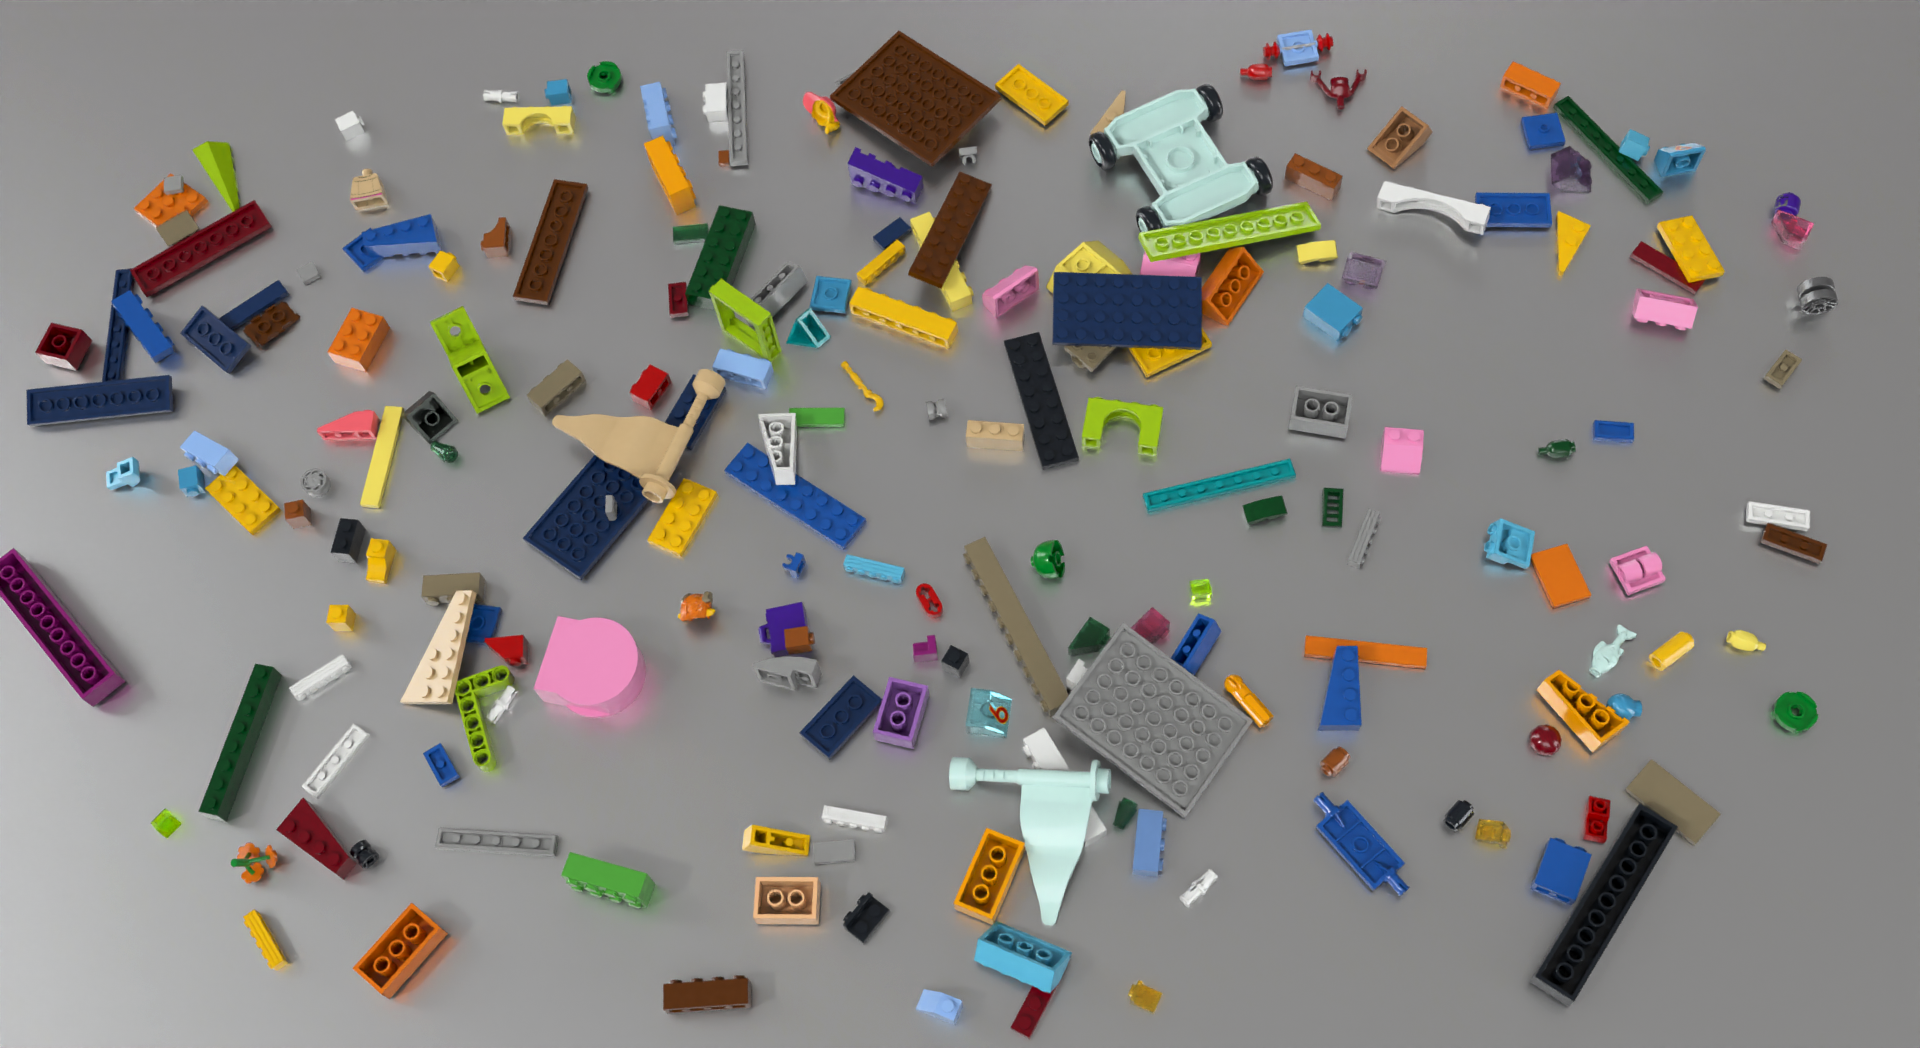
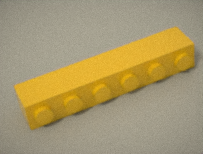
M858 286L849 302L850 311L855 315L947 349L950 348L958 333L957 322L953 319L941 317L935 312H927L918 306L908 305L904 301L892 299L886 294H878L869 288Z

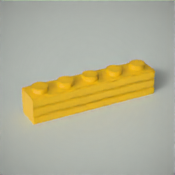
M897 239L856 273L857 279L865 286L871 283L890 264L895 263L900 256L905 254V245Z
M255 909L244 916V924L247 928H250L251 936L257 940L255 943L258 948L262 949L263 952L261 954L269 961L267 964L270 969L278 971L287 965L286 958L261 914Z

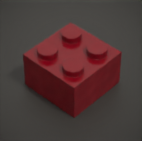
M51 323L35 353L46 364L77 371L92 343V339L81 329Z

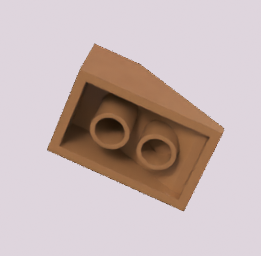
M1401 106L1367 150L1395 169L1418 150L1433 131L1429 125Z

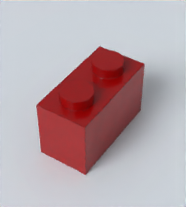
M650 364L647 369L643 370L637 383L632 385L629 393L634 402L652 410L672 382L668 373Z

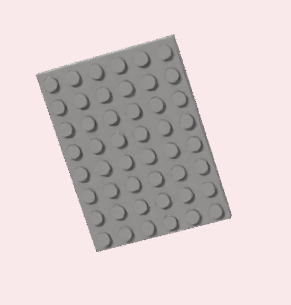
M1125 623L1121 624L1052 717L1183 818L1187 816L1253 722L1251 718Z

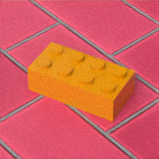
M660 136L644 143L650 164L676 215L695 208L694 200L696 196L692 190V184L685 177L686 173L683 167H680V162L677 155L673 153L670 142H666L664 137Z
M986 828L954 900L955 910L993 925L1026 850L1025 843Z

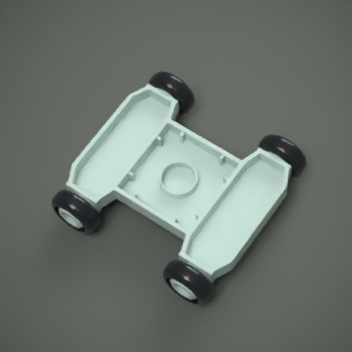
M1210 84L1201 85L1197 89L1176 90L1115 117L1108 127L1104 128V133L1099 131L1089 137L1091 154L1101 169L1107 170L1114 167L1116 160L1120 156L1134 154L1159 193L1160 197L1152 203V208L1145 206L1136 212V222L1140 233L1205 221L1246 202L1252 194L1266 195L1273 188L1272 175L1268 166L1261 158L1252 157L1246 162L1227 164L1200 124L1204 120L1209 122L1217 121L1223 115L1221 99L1215 88Z

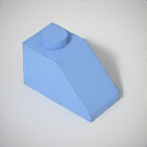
M924 989L916 1010L956 1025L963 1008L962 1000L945 993Z

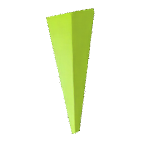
M206 141L192 150L232 212L240 208V200L237 194L238 187L232 163L231 146L226 142Z

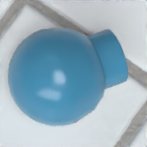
M1622 693L1611 696L1606 703V707L1609 706L1614 709V713L1622 719L1625 717L1629 720L1633 716L1639 717L1642 713L1641 701L1633 700L1630 696Z

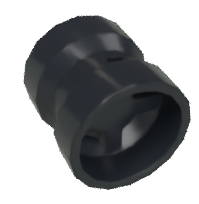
M366 840L359 841L350 850L351 856L359 860L358 864L363 869L372 866L379 858V854L370 848L371 845Z

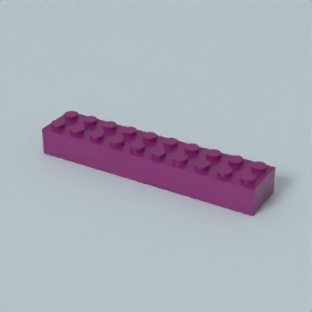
M14 548L0 558L1 598L79 696L94 707L123 684L125 680L27 559Z

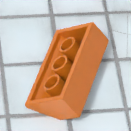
M1244 247L1229 248L1202 287V314L1225 326H1228L1264 273Z

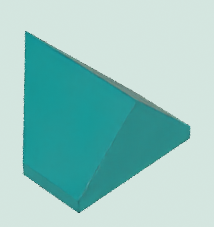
M808 308L796 318L786 344L818 348L831 336L812 309Z

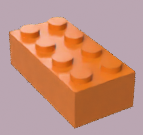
M411 903L358 961L353 969L380 994L390 999L448 933Z

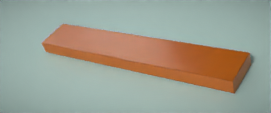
M1307 635L1305 637V657L1333 659L1337 646H1357L1358 662L1426 669L1427 648Z

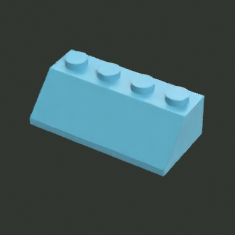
M996 921L978 939L974 961L981 963L985 967L995 969L1004 975L1016 978L1022 983L1037 987L1041 991L1051 993L1059 984L1072 952Z

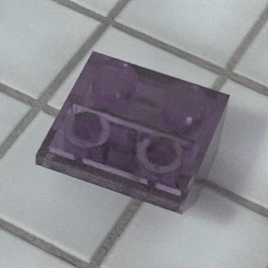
M1570 146L1551 154L1553 186L1561 192H1591V163L1588 159H1585Z

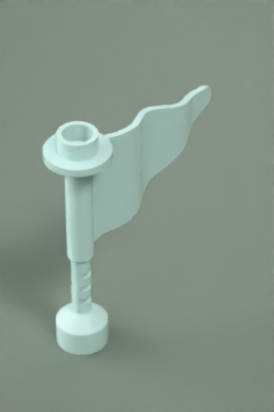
M953 757L949 769L951 790L968 791L977 781L1011 782L1022 785L1020 822L1030 870L1039 900L1041 919L1045 925L1055 924L1067 884L1083 849L1092 801L1097 802L1100 793H1110L1111 770L1101 768L1100 760L1092 761L1090 772L1021 768L1018 770L980 769L971 758Z

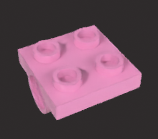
M1648 546L1616 556L1609 561L1627 595L1664 583L1666 580L1661 571L1662 562L1660 557L1655 552L1651 553Z

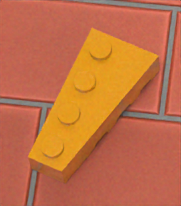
M1560 670L1547 677L1537 688L1540 695L1592 753L1621 733L1630 723L1625 717L1622 719L1615 714L1614 709L1609 706L1606 707L1596 700L1597 697L1592 693L1588 694L1581 689V685Z

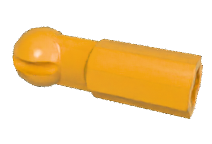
M1232 674L1225 679L1224 687L1226 691L1233 695L1259 728L1264 727L1273 719L1272 713L1252 693L1239 675Z

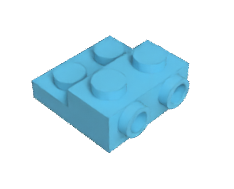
M1501 518L1491 523L1487 530L1490 539L1484 547V551L1487 552L1486 558L1503 565L1508 562L1524 569L1528 568L1535 531Z

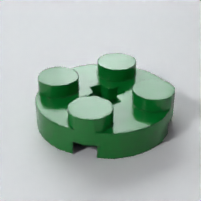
M609 61L600 62V65L596 67L595 65L592 66L587 74L591 89L600 93H614L622 81L620 69L615 63Z
M1798 691L1796 693L1786 692L1776 700L1774 710L1772 711V715L1779 725L1794 734L1809 730L1818 719L1815 701L1807 694ZM1791 708H1798L1800 710L1798 713L1801 716L1792 714Z

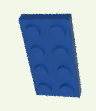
M1550 193L1475 194L1476 204H1484L1491 207L1486 227L1551 228Z

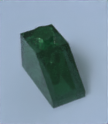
M1089 617L1068 647V655L1073 657L1099 652L1111 639L1110 628Z

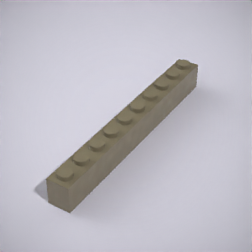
M983 537L965 545L963 557L967 565L971 564L973 568L971 573L975 581L979 580L981 586H979L981 593L984 597H988V605L991 612H996L998 616L996 620L1000 629H1005L1007 633L1005 638L1009 645H1013L1015 649L1013 653L1016 660L1022 662L1024 666L1022 671L1025 677L1031 679L1033 683L1031 688L1034 694L1040 696L1042 710L1044 713L1048 712L1050 717L1054 716L1069 696L987 539Z

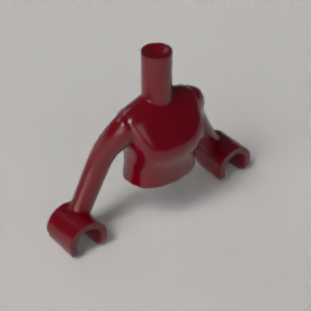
M1357 69L1356 79L1351 88L1348 84V78L1335 77L1330 80L1331 89L1329 90L1321 80L1320 70L1318 75H1314L1313 71H1311L1310 80L1317 83L1328 97L1337 99L1338 109L1342 110L1345 108L1344 99L1351 97L1359 83L1366 79L1367 70H1364V74H1359Z

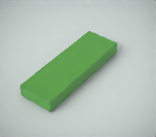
M789 408V413H796L797 427H844L845 408Z

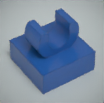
M797 552L795 556L787 554V560L792 562L790 564L783 563L782 566L790 572L791 577L798 579L806 564L804 555Z

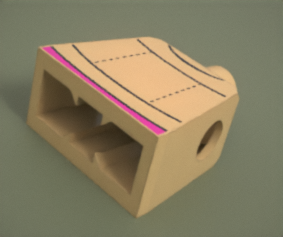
M363 169L362 176L354 177L352 180L350 202L355 210L388 205L383 183L378 174L373 173L371 169Z

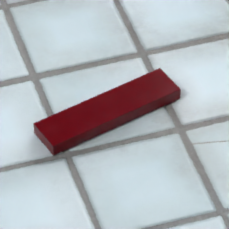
M1642 241L1630 255L1634 260L1694 295L1705 282V280L1689 283L1675 260Z

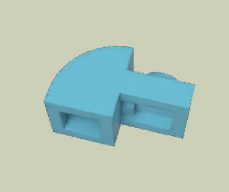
M131 457L118 462L117 468L107 471V488L114 490L127 484L131 487L136 486L140 482L139 461Z

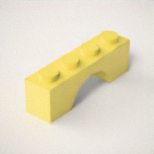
M572 106L512 107L504 109L502 125L507 135H524L529 127L538 123H546L553 126L557 134H574L576 116Z

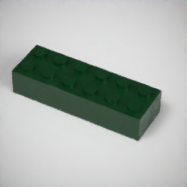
M719 205L685 292L689 305L715 310L709 293L712 285L723 279L733 286L756 225L753 212Z

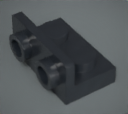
M870 892L866 896L862 895L857 901V907L854 911L848 912L843 919L844 929L863 944L867 942L890 913V910L876 900Z

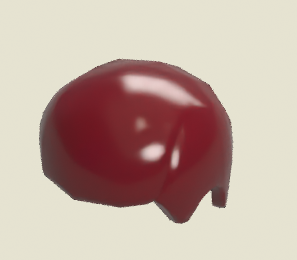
M1547 724L1539 725L1530 732L1529 744L1537 754L1550 756L1560 749L1561 735L1555 727Z

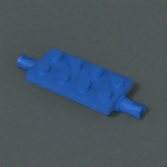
M1321 792L1320 796L1317 795L1313 801L1323 810L1325 818L1316 825V829L1372 891L1382 883L1388 882L1399 896L1403 895V892L1405 893L1410 887L1397 875V872L1405 865V862L1348 800L1338 806L1334 805L1324 792Z

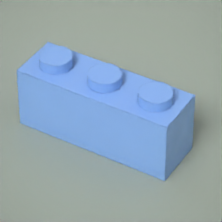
M720 349L712 366L713 371L725 379L762 389L767 388L774 372L772 363L769 360L754 358L749 354H739L731 349Z
M195 430L180 446L185 452L184 456L192 462L195 460L198 465L203 468L206 467L215 475L219 473L225 476L239 460L229 449Z

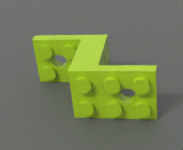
M463 306L430 321L448 356L452 369L477 414L510 398ZM453 326L460 328V332L457 335L450 333V329ZM488 385L490 390L487 393H481L480 387Z

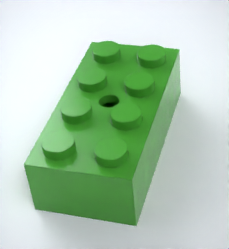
M572 852L569 853L561 874L566 880V884L570 885L572 890L578 892L587 890L590 891L591 895L599 898L602 895L608 896L609 900L616 903H621V901L629 902V906L638 909L641 906L648 907L655 887V883L647 873Z

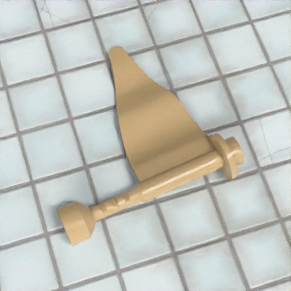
M700 369L692 383L697 396L684 422L679 427L648 416L615 417L601 414L582 416L557 415L553 418L552 424L555 428L583 443L601 460L639 478V483L644 488L642 495L652 502L662 503L664 499H671L676 494V489L669 480L694 432L693 427L706 401L718 398L726 382L718 373L709 369Z

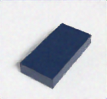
M899 217L873 236V241L884 251L897 239L901 240L912 230Z

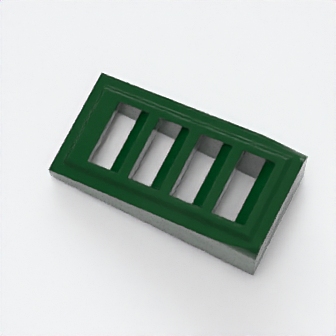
M1323 488L1322 526L1342 527L1344 489ZM1328 496H1337V500L1328 499ZM1327 503H1335L1337 507L1327 506ZM1327 510L1337 511V514L1327 513ZM1327 517L1337 518V522L1327 521Z

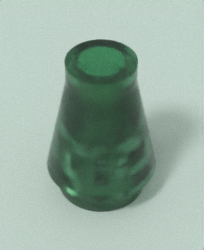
M434 441L431 444V451L443 462L453 463L457 459L458 451L454 446L439 443L438 441Z
M1123 797L1122 801H1119L1113 825L1124 830L1125 826L1138 811L1136 809L1138 804Z

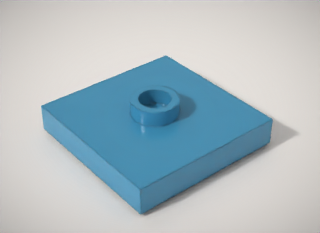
M816 276L809 307L817 311L846 314L852 280Z

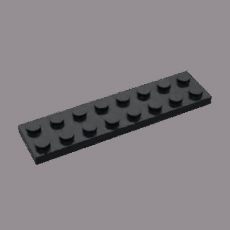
M1036 332L1005 340L1004 346L1042 470L1079 461L1040 333Z

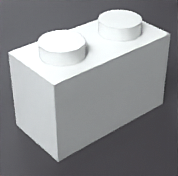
M726 82L706 84V91H703V100L705 102V105H703L704 116L707 115L708 122L728 121Z

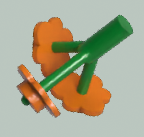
M248 842L245 846L239 847L237 859L231 860V866L246 868L241 878L247 884H250L252 881L258 882L265 870L257 862L266 860L269 868H273L278 860L277 852L272 850L271 845H267V848H265L266 856L261 857L259 855L260 848Z

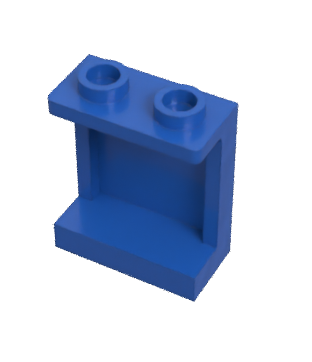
M1550 838L1546 843L1543 858L1530 889L1572 906L1577 899L1592 854L1587 853L1584 848L1567 845L1562 839Z

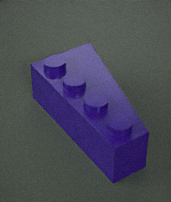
M855 147L847 163L851 184L856 187L870 189L873 192L884 193L890 197L901 198L907 202H917L924 187L921 175L903 167L897 169L891 162L887 160L881 162L875 159V155L871 153L865 155L861 153V149Z

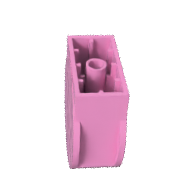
M558 616L534 685V690L543 702L566 706L578 715L588 718L612 716L632 704L641 692L646 677L645 660L632 635L621 624L606 618L576 620Z

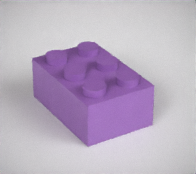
M889 677L873 729L875 740L914 749L929 698L927 685Z

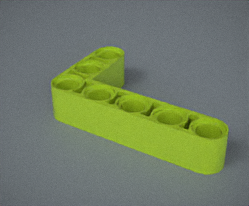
M503 665L457 681L455 689L473 761L483 772H490L495 768L496 758L479 698L502 691L508 685L512 686L514 684L513 674ZM507 674L504 679L500 680L501 676ZM488 681L485 686L481 687L483 682ZM469 688L466 693H462L464 689ZM474 705L471 710L467 711L469 706ZM479 722L477 727L472 728L474 723ZM483 740L481 745L476 746L478 741ZM488 757L487 762L481 764L482 760Z

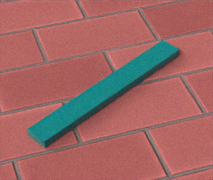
M1286 459L1143 493V499L1147 513L1293 479L1296 478V473L1291 459Z

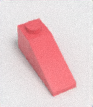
M371 410L355 411L317 428V432L323 440L377 439L380 419Z

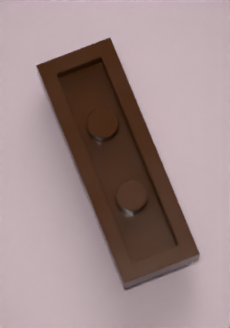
M1767 523L1760 543L1818 564L1822 562L1827 547L1825 543Z

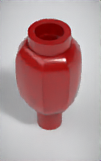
M1253 64L1246 69H1241L1240 76H1248L1250 79L1257 81L1267 80L1268 77H1272V66Z

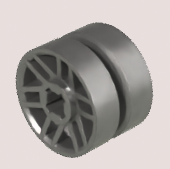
M1811 278L1802 282L1797 287L1801 310L1804 314H1823L1833 310L1838 305L1834 282L1831 278Z

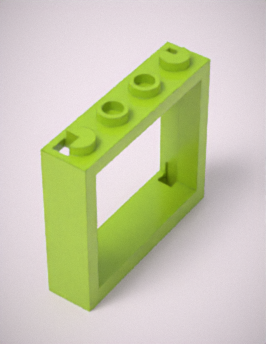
M720 279L715 285H712L709 293L721 329L761 358L772 362L782 350L771 313L726 281ZM734 312L753 324L755 330L736 318Z

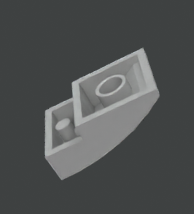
M775 657L753 664V669L759 681L792 690L797 689L798 683L817 688L822 675L817 660L804 657Z

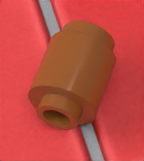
M1342 747L1334 748L1320 762V769L1326 776L1336 777L1349 763L1348 760L1351 757Z

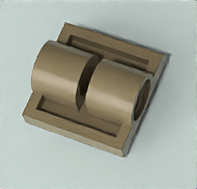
M1064 346V350L1071 355L1072 361L1082 369L1086 367L1091 372L1116 348Z

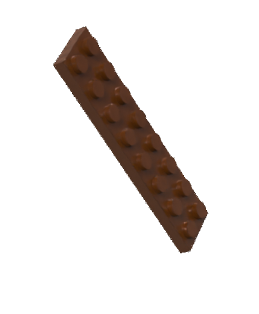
M959 171L909 270V276L942 289L991 190L992 184Z
M554 179L513 294L514 300L549 305L588 191L587 184Z

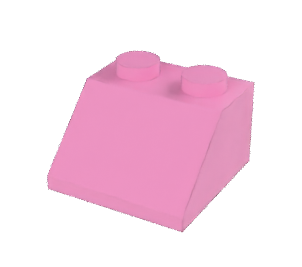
M1385 427L1381 443L1380 471L1420 474L1424 430Z

